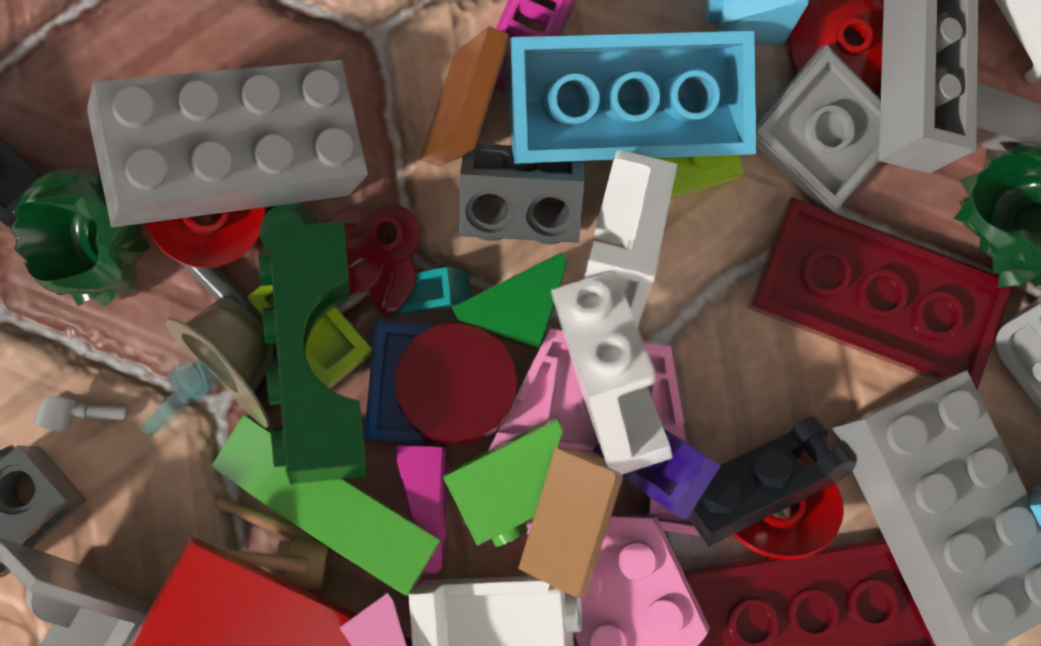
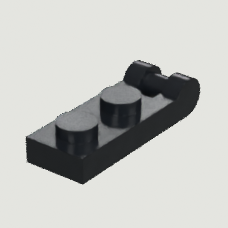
M816 416L805 418L794 426L789 433L722 464L688 516V519L709 547L836 484L852 471L855 462L843 448H834L827 440L829 431ZM808 453L815 464L804 469L797 458Z

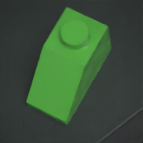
M557 416L446 471L443 478L477 546L492 539L495 547L502 546L517 539L529 530L525 522L534 518L554 450L558 448L563 433Z

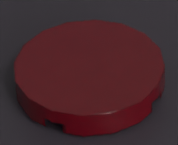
M463 323L437 325L416 336L401 354L394 377L398 407L409 426L421 435L424 434L429 439L437 440V443L449 446L477 443L497 431L511 411L517 388L514 362L502 342L482 328Z

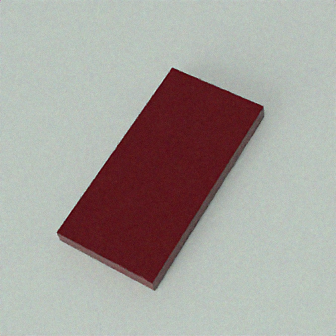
M791 197L786 204L748 309L933 380L967 370L976 390H978L1014 286L997 287L999 275Z
M885 538L826 547L819 553L802 559L781 560L764 557L683 571L710 627L708 634L698 646H936Z

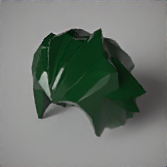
M1024 141L1009 151L987 149L982 171L960 180L969 198L965 201H958L962 208L953 219L963 222V225L980 237L979 249L993 258L994 274L1000 272L997 287L1017 286L1027 282L1037 287L1041 285V142Z
M62 167L48 172L28 187L13 210V214L17 219L10 230L17 238L14 250L27 262L24 264L35 282L44 289L57 293V295L70 294L78 307L90 299L94 300L101 307H107L117 296L138 291L136 263L147 252L150 245L142 237L138 236L141 231L139 224L111 228L99 169L93 167Z

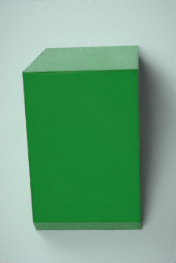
M562 253L452 307L458 322L482 328L494 337L539 351L555 304L551 290L560 288L567 263Z

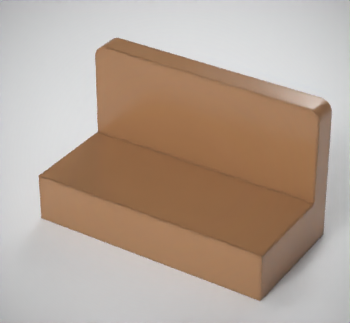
M555 448L518 568L573 597L585 596L588 592L622 482V474L607 467L603 455L591 450Z

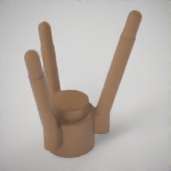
M220 497L216 499L215 506L218 509L292 539L291 543L280 541L276 555L243 550H221L257 567L274 569V575L301 588L322 591L327 572L330 547L321 541H316L315 537L297 526L226 498Z

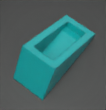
M443 267L417 273V282L412 294L406 303L391 316L451 310L452 307L472 297L469 271Z

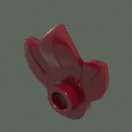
M393 204L381 206L373 212L356 206L338 211L328 222L344 221L350 296L369 290L380 312L384 316L393 315L406 303L417 282V273L412 256L417 251L421 241V227L418 219L407 208ZM393 223L397 230V236L391 244L387 245L383 240V231L387 225Z

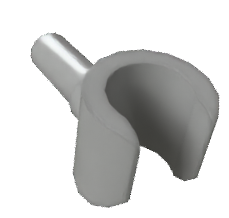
M49 396L41 401L34 424L49 430L68 433L73 416L84 419L126 420L127 405L87 404V402H77L65 397Z

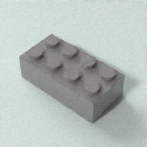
M342 60L94 81L92 84L87 112L111 228L349 196L368 175Z
M967 370L929 382L832 428L841 448L855 462L852 469L854 476L936 646H1000L1041 623V526L1030 507V497Z

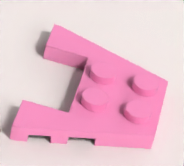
M549 329L513 400L511 411L501 424L489 449L557 416L563 429L558 448L593 451L597 445L598 439L562 330ZM644 343L655 373V382L647 387L662 426L686 442L683 425L684 418L671 347ZM649 497L646 515H656L664 531L700 536L688 518L684 520Z

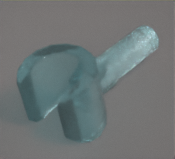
M187 361L168 373L167 376L176 392L166 398V401L141 426L144 433L152 437L177 410H180L185 404L204 397L210 392L211 380L201 362L193 363Z

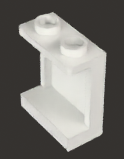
M618 150L615 153L594 237L599 240L622 245L625 248L594 241L584 279L609 271L615 272L638 328L656 273L677 164Z
M609 271L551 290L574 371L607 467L625 474L671 459L670 444L647 387L655 382L654 369L617 274Z
M534 576L423 580L409 594L413 646H574L573 632H581L582 628L581 598L573 597Z

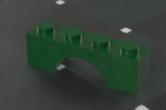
M344 221L268 227L270 249H259L258 257L261 285H273L274 307L262 308L265 344H277L278 366L267 367L270 405L281 404L283 428L271 429L274 467L286 466V473L290 484L366 477L360 401L340 395L325 386L313 373L306 360L308 340L315 325L331 309L350 300Z

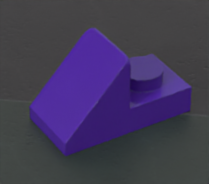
M663 428L670 444L672 458L622 474V477L667 510L686 520L721 465ZM598 442L593 452L603 455Z

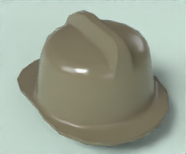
M226 297L218 299L186 323L175 318H168L165 325L174 339L194 359L215 375L230 395L255 422L264 428L270 426L269 417L255 395L257 388L267 373V367H270L273 360V344H265L263 324L234 300Z

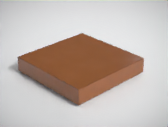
M488 26L454 52L420 157L421 161L440 167L475 150L510 40L508 38L509 34Z

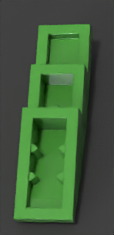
M245 415L242 416L211 466L287 520L405 596L412 592L442 542V539L396 512L392 509L393 507L347 479L290 484L286 473V466L274 467L271 431Z

